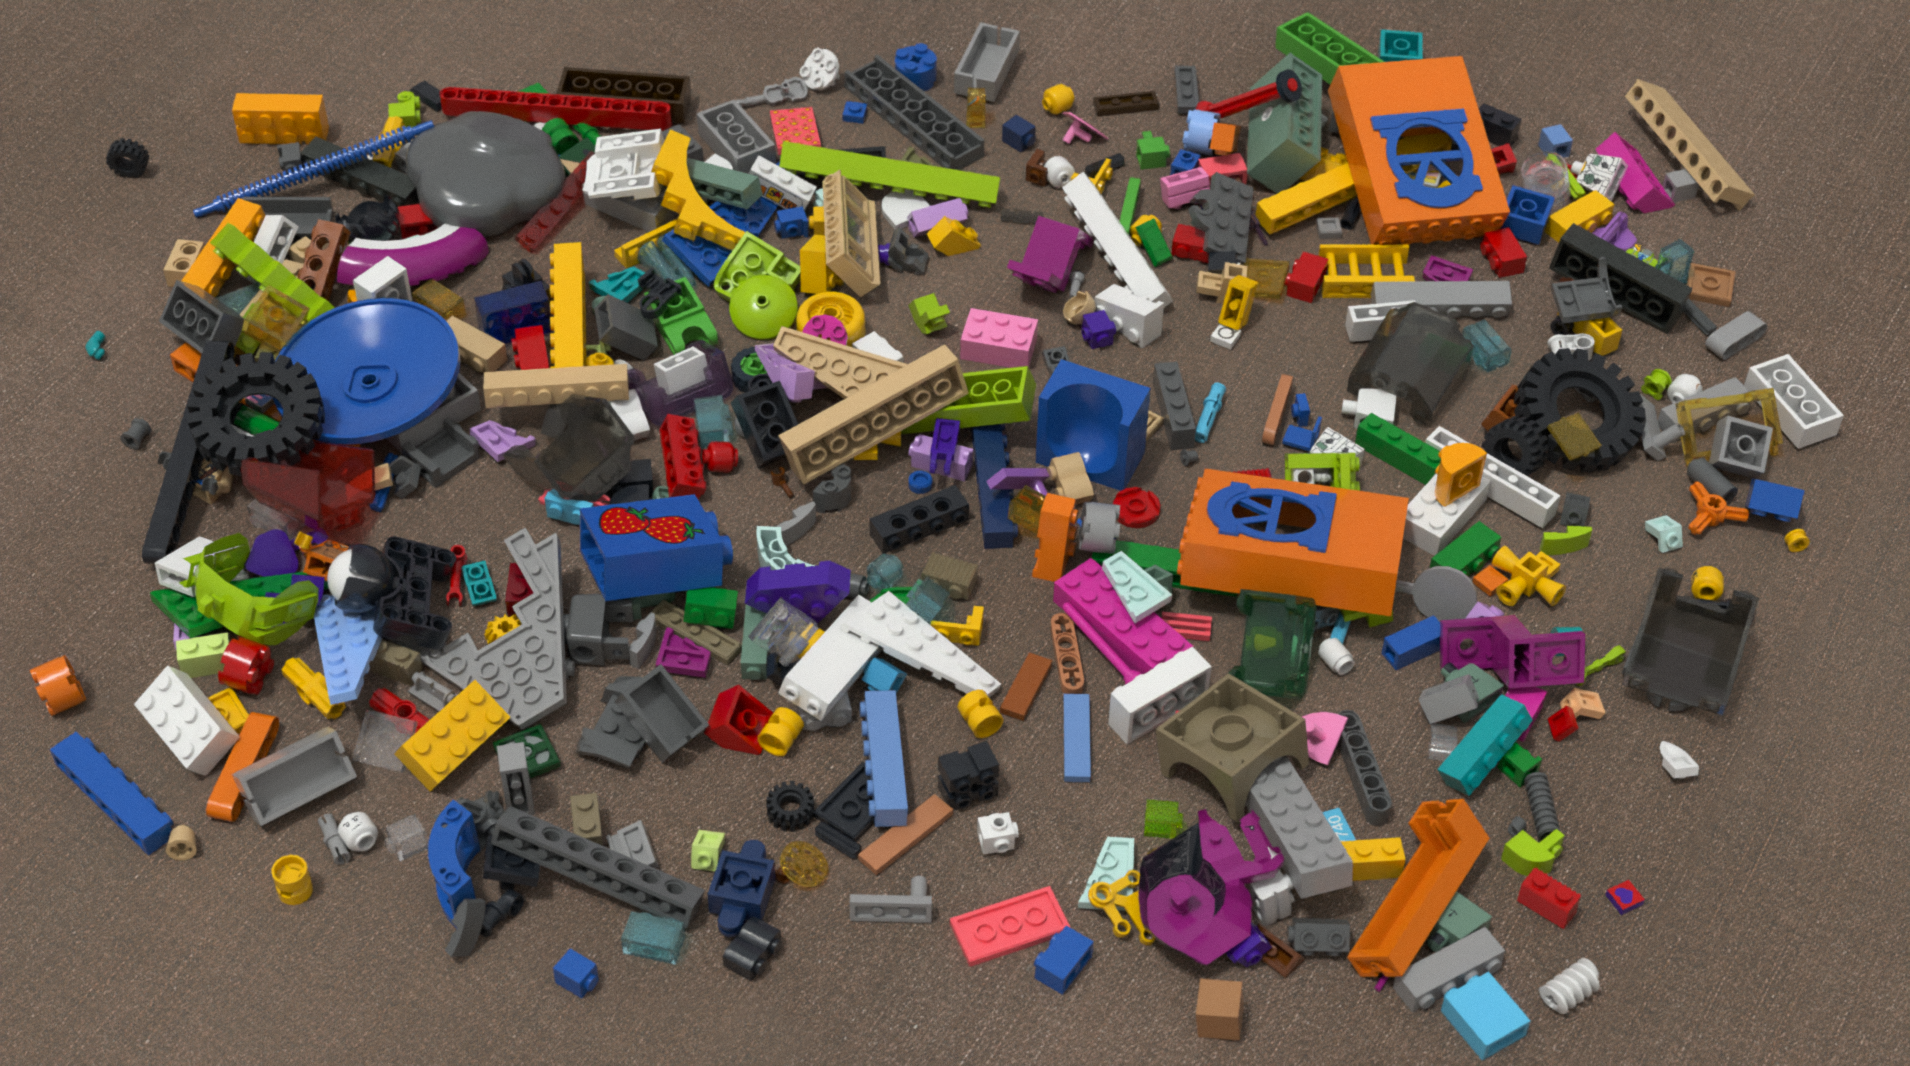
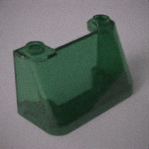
M1241 589L1240 595L1237 598V608L1242 615H1246L1240 666H1234L1229 671V674L1264 695L1302 699L1307 688L1316 615L1315 600L1297 595Z

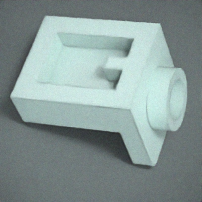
M1667 515L1645 521V530L1658 538L1660 552L1665 553L1683 546L1682 525Z

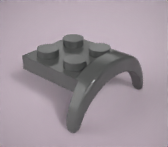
M1601 257L1598 260V278L1552 283L1551 291L1562 323L1620 315L1622 305H1616L1613 299L1605 257Z

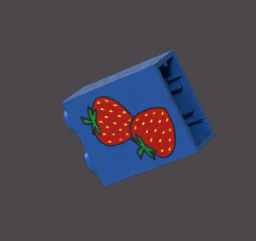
M695 494L580 508V553L605 601L722 586L723 566L731 565L733 561L731 540L728 535L719 536L715 513L713 511L705 512Z

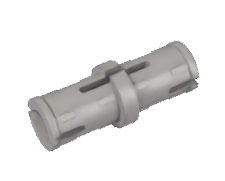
M325 814L324 817L327 823L324 822L322 817L318 819V824L324 834V844L330 849L335 864H345L342 856L348 862L351 859V855L338 833V826L334 815Z

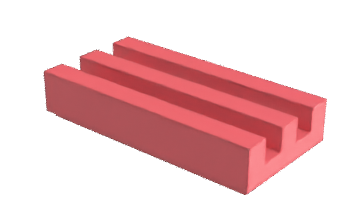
M1162 611V619L1171 627H1175L1173 629L1185 639L1210 641L1212 617Z

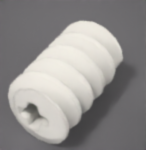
M1581 958L1577 963L1572 964L1569 968L1562 971L1561 974L1555 976L1553 980L1548 981L1546 985L1540 987L1539 994L1547 1006L1559 1014H1566L1568 1008H1574L1576 1003L1584 1001V997L1591 996L1592 991L1596 992L1599 990L1598 970L1592 961Z

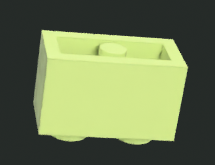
M228 632L176 641L177 661L180 671L187 673L190 678L218 674V671L223 672L225 664L220 662L227 645L230 643Z

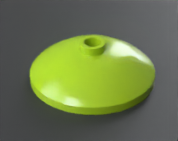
M758 275L745 280L735 289L730 299L729 311L734 326L743 335L756 340H770L777 338L781 326L790 328L793 325L798 312V304L794 291L785 281L775 276ZM761 299L766 300L764 304L758 303Z

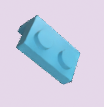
M549 491L544 498L547 517L580 525V508L594 507L591 502Z

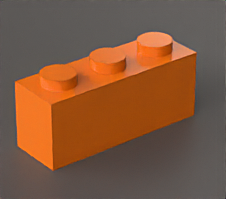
M1214 123L1210 149H1215V154L1226 156L1232 154V152H1237L1241 126Z

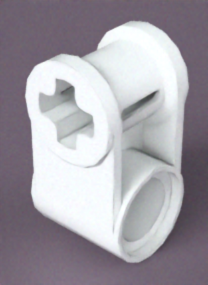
M1588 334L1554 335L1547 342L1548 348L1554 354L1559 349L1569 348L1571 354H1573L1578 348L1588 350V360L1592 358L1594 339Z

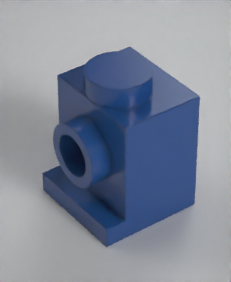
M803 206L777 211V220L774 221L776 234L780 233L782 239L801 235L804 238L808 237V220Z

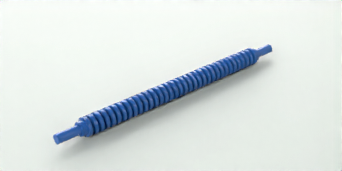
M431 120L412 128L411 126H402L403 131L397 128L398 133L395 130H391L392 135L386 132L387 137L384 134L380 135L381 139L375 136V142L373 138H370L371 143L365 140L364 146L362 142H359V148L357 144H354V150L349 146L348 152L346 148L342 149L343 154L338 150V156L333 152L331 153L332 158L329 154L326 155L327 160H325L324 156L320 157L322 162L317 158L315 159L316 164H314L313 160L310 161L311 166L306 162L304 163L305 168L302 164L299 165L300 170L297 167H293L294 172L290 168L288 169L289 174L286 171H282L283 176L281 173H277L278 178L274 174L271 176L272 180L270 177H266L267 182L261 179V184L259 181L255 182L256 186L250 183V189L248 185H245V191L242 187L239 188V193L237 189H234V195L231 191L228 192L229 197H227L226 193L222 194L223 199L219 195L217 199L213 200V203L194 209V215L198 218L214 211H223L224 213L227 212L226 207L230 210L232 208L231 205H234L238 198L259 197V194L261 197H265L264 193L269 196L270 190L272 194L276 193L275 188L280 192L281 186L283 190L287 189L286 184L291 188V182H293L294 186L298 185L296 180L301 184L303 183L302 178H304L305 182L308 181L307 176L312 180L314 179L313 174H315L316 178L319 177L318 172L321 175H325L324 170L328 174L330 173L329 168L332 171H336L335 166L337 169H341L340 164L344 168L346 167L345 162L348 165H352L351 160L357 163L356 158L359 161L363 160L362 156L368 159V153L370 157H373V151L378 155V150L380 149L381 153H383L384 147L386 151H389V145L392 149L395 148V143L397 147L401 146L400 141L405 145V139L410 143L416 135L433 128L434 124Z

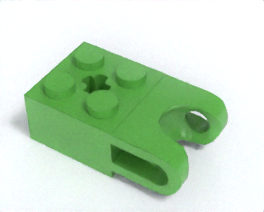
M683 277L675 280L676 283L681 285L683 295H676L667 303V309L661 316L653 319L671 353L675 355L684 351L685 345L694 340L702 341L707 347L719 344L717 331L687 278ZM651 303L647 310H654L659 305Z

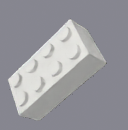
M1789 354L1749 368L1744 386L1753 394L1752 397L1798 449L1837 435L1844 415Z
M1435 474L1408 504L1403 539L1434 556L1438 554L1487 500L1491 480L1482 476L1479 487L1444 507L1435 497L1434 490L1437 480V474Z
M1193 647L1184 652H1178L1172 659L1165 663L1157 664L1154 669L1145 674L1138 675L1133 681L1124 686L1117 687L1111 693L1108 725L1126 744L1133 742L1163 724L1175 715L1176 710L1180 711L1209 689L1212 666Z
M168 665L134 703L185 768L204 776L209 774L240 738L189 675Z

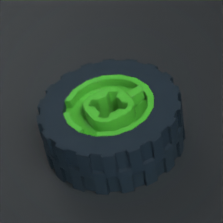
M755 346L743 349L732 359V382L741 392H748V382L753 376L767 374L755 351Z

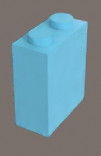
M1489 972L1480 977L1478 975L1473 976L1462 987L1458 989L1456 987L1452 988L1444 995L1441 1012L1482 1061L1527 1034L1530 1019Z

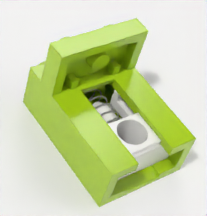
M1354 452L1285 454V480L1299 482V473L1306 471L1309 474L1307 482L1309 484H1315L1316 482L1325 483L1330 480V487L1360 491L1359 481H1356V472H1359L1360 462L1359 457H1356ZM1314 468H1330V474L1327 471L1315 472Z

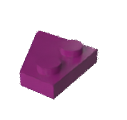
M1431 255L1423 270L1422 277L1426 281H1470L1473 269Z
M666 627L655 666L657 667L661 664L668 673L706 678L711 660V652L702 646L695 645L687 637L684 639L674 634L673 629Z

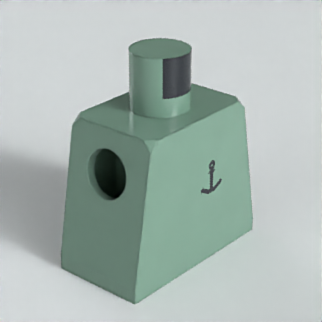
M1448 663L1440 672L1446 678L1444 683L1468 674L1472 678L1471 680L1479 696V699L1476 700L1478 707L1458 715L1463 723L1490 708L1503 692L1504 685L1475 664L1470 663L1458 670L1452 663Z
M1456 891L1429 933L1431 937L1427 940V945L1432 951L1438 952L1444 946L1447 947L1484 927L1489 930L1492 916Z

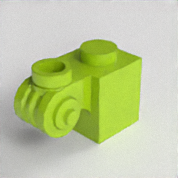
M403 91L397 96L398 103L389 104V117L398 116L402 118L405 127L411 126L412 128L417 126V123H421L420 110H416L421 109L419 96H414L409 91Z

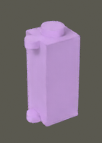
M961 198L912 211L907 216L909 231L912 232L914 238L925 235L944 216L952 220L956 219L963 224L968 219L967 206L962 203Z
M921 434L915 437L908 453L911 456V467L926 471L930 470L932 437ZM957 445L950 475L944 474L946 460L937 459V470L935 473L965 482L973 466V449Z

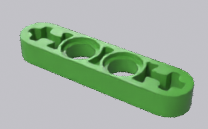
M1130 177L1121 213L1120 223L1129 236L1130 226L1133 223L1139 197L1141 178Z

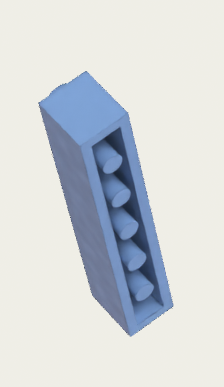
M896 690L865 691L864 702H860L859 710L860 717H865V721H861L862 737H867V740H863V755L868 756L869 759L865 760V776H870V780H867V796H872V800H869L868 804L869 816H874L875 827L907 826L908 805Z

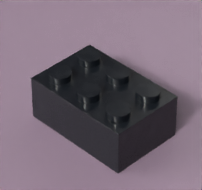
M777 381L737 395L731 402V406L757 467L760 468L787 458L778 435L797 426L798 422L781 382Z

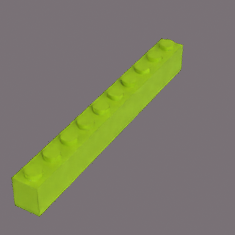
M783 141L779 167L794 175L797 172L805 173V177L818 179V175L827 177L841 170V176L844 175L855 186L868 183L870 188L883 190V186L892 187V192L904 193L905 190L914 191L913 195L926 197L928 193L934 194L935 199L948 201V197L961 198L963 204L976 201L978 206L991 208V204L996 205L1000 177L786 141Z

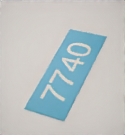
M1340 808L1322 812L1340 841L1356 840Z

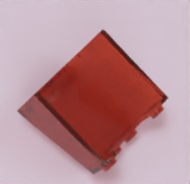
M314 441L315 447L308 455L300 450L298 451L301 461L293 466H290L288 463L287 465L260 462L253 457L242 460L241 473L243 485L259 503L332 538L362 526L365 521L363 513L368 503L372 504L375 498L373 449Z

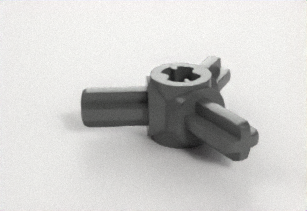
M489 790L485 793L483 800L476 802L462 797L458 798L457 803L472 813L476 830L481 833L489 832L493 836L495 824L504 813V809L499 803V792Z

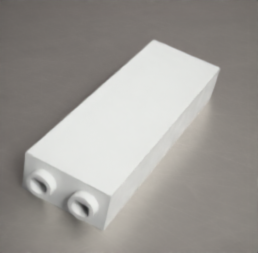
M858 595L785 676L778 694L822 721L864 672L867 663L876 658L883 650V647L871 641L869 644L861 641V636L850 630L848 634L839 630L844 621L871 602Z

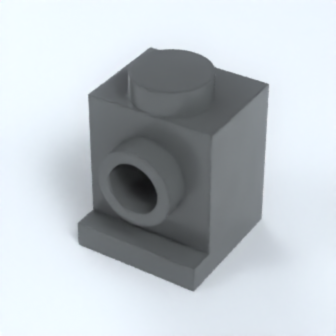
M299 142L277 145L281 170H285L287 174H289L288 169L290 168L294 172L293 167H297L300 170L299 165H303Z

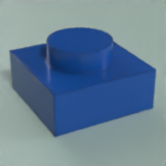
M846 101L842 115L843 121L864 124L867 104Z
M1305 393L1296 394L1295 404L1291 405V414L1293 418H1296L1298 427L1308 426L1310 408Z

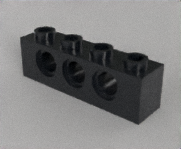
M953 485L869 518L870 536L883 554L897 550L904 545L917 542L922 538L940 533L947 528L960 525L969 520V503L957 486Z

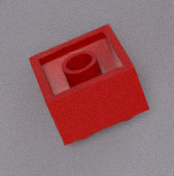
M738 684L718 694L708 721L709 726L705 729L704 734L722 748L759 755L763 748L760 746L757 737L774 712Z

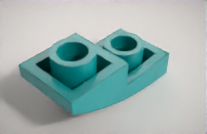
M486 561L462 566V573L472 606L497 601Z

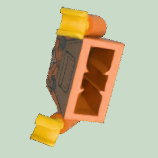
M299 531L294 544L299 546L306 559L303 573L325 577L324 580L327 581L331 563L339 554L346 551L350 544L326 540L319 545L312 546L311 541L313 537Z

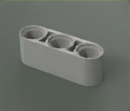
M1747 311L1714 331L1706 340L1705 346L1722 360H1726L1761 338L1768 325L1752 312Z

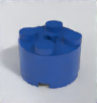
M918 43L915 46H909L896 51L895 69L921 90L927 91L933 87V83L937 79V57L932 50L927 48L926 44Z

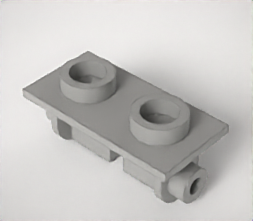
M424 672L414 673L412 676L414 686L408 690V693L438 712L457 696L454 691L431 679Z

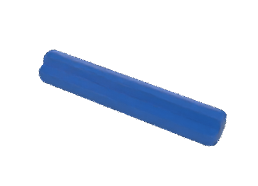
M388 453L383 464H390L399 456ZM391 486L374 491L373 499L370 503L371 510L381 512L384 509Z

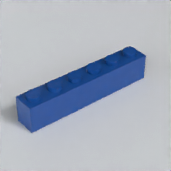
M74 732L50 749L55 765L147 855H150L168 842L172 831L171 826L173 825L169 815L166 812L161 814L155 802L150 797L145 798L136 783H129L119 767L114 768L111 766L109 758L103 752L98 753L88 737L83 739L77 732Z

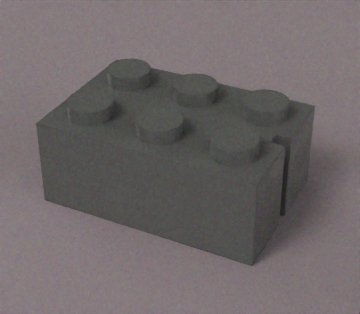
M661 664L625 690L614 701L662 763L709 726L708 722Z

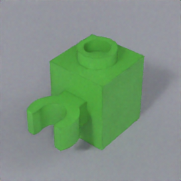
M1151 131L1142 132L1143 139H1137L1136 157L1140 169L1166 167V160L1170 157V149L1168 145H1165L1163 137L1152 138Z

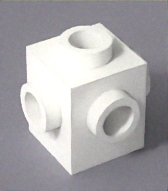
M1009 812L1002 814L994 813L978 818L977 834L983 855L995 852L1003 853L1014 849L1015 838H1018L1019 834L1016 822H1011Z

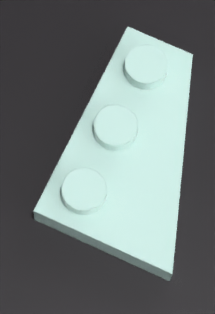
M1122 551L1103 561L1102 569L1134 623L1171 602L1172 594Z
M1107 837L1096 861L1093 873L1087 881L1085 891L1079 899L1078 908L1099 909L1094 907L1088 899L1090 887L1097 882L1111 884L1124 877L1129 870H1133L1134 838ZM1128 876L1129 881L1133 882V876ZM1126 887L1117 894L1129 896L1133 894V888ZM1097 893V897L1099 899H1105L1104 894ZM1115 905L1117 910L1126 911L1123 907Z

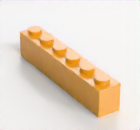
M238 198L182 281L199 286L213 297H216L236 265L227 258L222 260L213 252L215 247L210 242L227 223L234 225L253 242L266 216L262 207Z

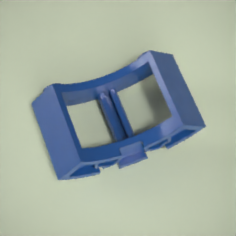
M452 800L441 812L432 828L428 844V859L435 878L441 908L450 923L457 929L451 922L457 912V907L464 899H476L472 880L466 874L471 860L480 851V845L472 813L455 800Z

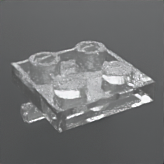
M780 597L748 637L769 653L775 652L781 656L779 662L787 667L797 654L800 655L810 644L808 641L819 627L812 618Z

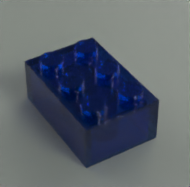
M541 281L474 298L479 330L504 344L512 342L511 339L516 338L515 329L542 325L544 334L553 332L550 326L549 299Z

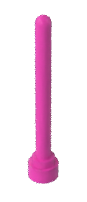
M1068 602L1063 604L1064 612L1124 676L1125 685L1142 674L1139 671L1131 670L1072 604Z

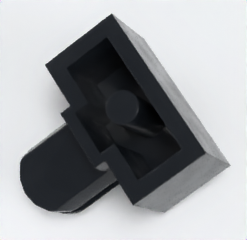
M523 258L518 263L512 264V270L502 275V290L508 298L511 297L521 310L524 309L529 315L532 316L548 307L550 301H553L550 295V286L533 269L528 260Z

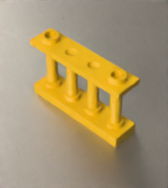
M1320 244L1318 256L1329 259L1328 275H1324L1322 298H1371L1374 282H1415L1414 276H1405L1403 264L1407 263L1409 245ZM1336 264H1349L1351 276H1337ZM1358 264H1371L1373 276H1360ZM1380 264H1394L1395 276H1382Z

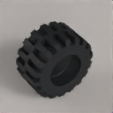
M1513 416L1490 428L1489 432L1485 434V441L1482 442L1481 446L1487 454L1526 476L1543 466V461L1548 457V454L1545 452L1549 450V445L1545 444V441L1548 439L1546 435L1543 436L1541 433L1543 429L1540 426L1537 428L1535 421L1531 420L1528 422L1527 417L1523 416L1521 418ZM1509 438L1519 444L1522 451L1521 459L1514 456L1510 451L1508 445Z

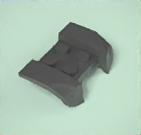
M620 676L615 679L614 683H610L604 689L600 701L603 703L608 702L594 729L583 728L576 748L577 754L595 756L627 768L631 767L635 757L639 758L646 741L614 701L643 677Z

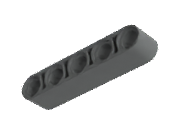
M1343 710L1338 715L1347 717L1348 720L1337 745L1366 821L1373 826L1385 825L1389 819L1392 805L1391 797L1359 715L1352 710Z

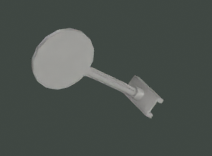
M1435 566L1424 570L1417 577L1415 583L1396 581L1395 591L1412 594L1419 611L1428 618L1434 615L1439 622L1440 620L1465 619L1478 600L1477 589L1472 580L1462 571L1449 566Z

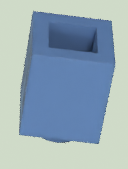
M1560 124L1543 128L1538 145L1546 156L1550 152H1556L1560 158H1565L1570 155L1573 140Z

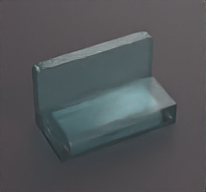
M254 283L216 299L237 314H241L260 291V285Z

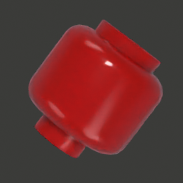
M712 441L708 444L707 449L702 451V463L707 465L710 472L729 473L733 467H737L738 450L730 442Z

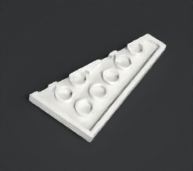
M890 591L848 618L839 629L847 634L850 630L860 635L861 641L867 644L871 641L883 647L885 653L919 670L923 667L933 672L932 676L939 680L943 677L955 683V687L965 693L980 689L984 690L991 697L1001 686L1000 682Z

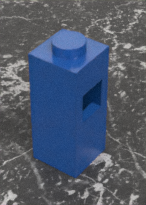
M1433 615L1385 637L1381 654L1395 670H1398L1440 651L1439 620Z

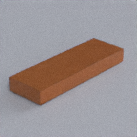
M1030 652L1028 653L1000 707V713L1024 721L1052 667V660Z

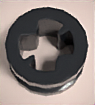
M1558 315L1551 322L1550 328L1555 335H1568L1574 328V323H1562L1560 315Z

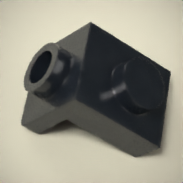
M775 652L768 655L766 677L781 686L785 676L800 659L790 663Z

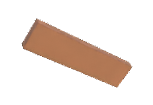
M934 794L907 815V826H893L860 852L858 860L877 876L953 815V809Z

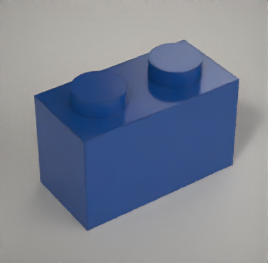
M1065 926L1060 934L1057 932L1053 935L1048 949L1045 952H1040L1034 961L1035 979L1063 995L1092 958L1094 941Z

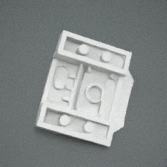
M661 129L597 137L595 154L587 161L583 193L587 194L589 199L611 196V198L634 196L635 200L657 197L662 189V184L658 183L655 172H651L664 143Z

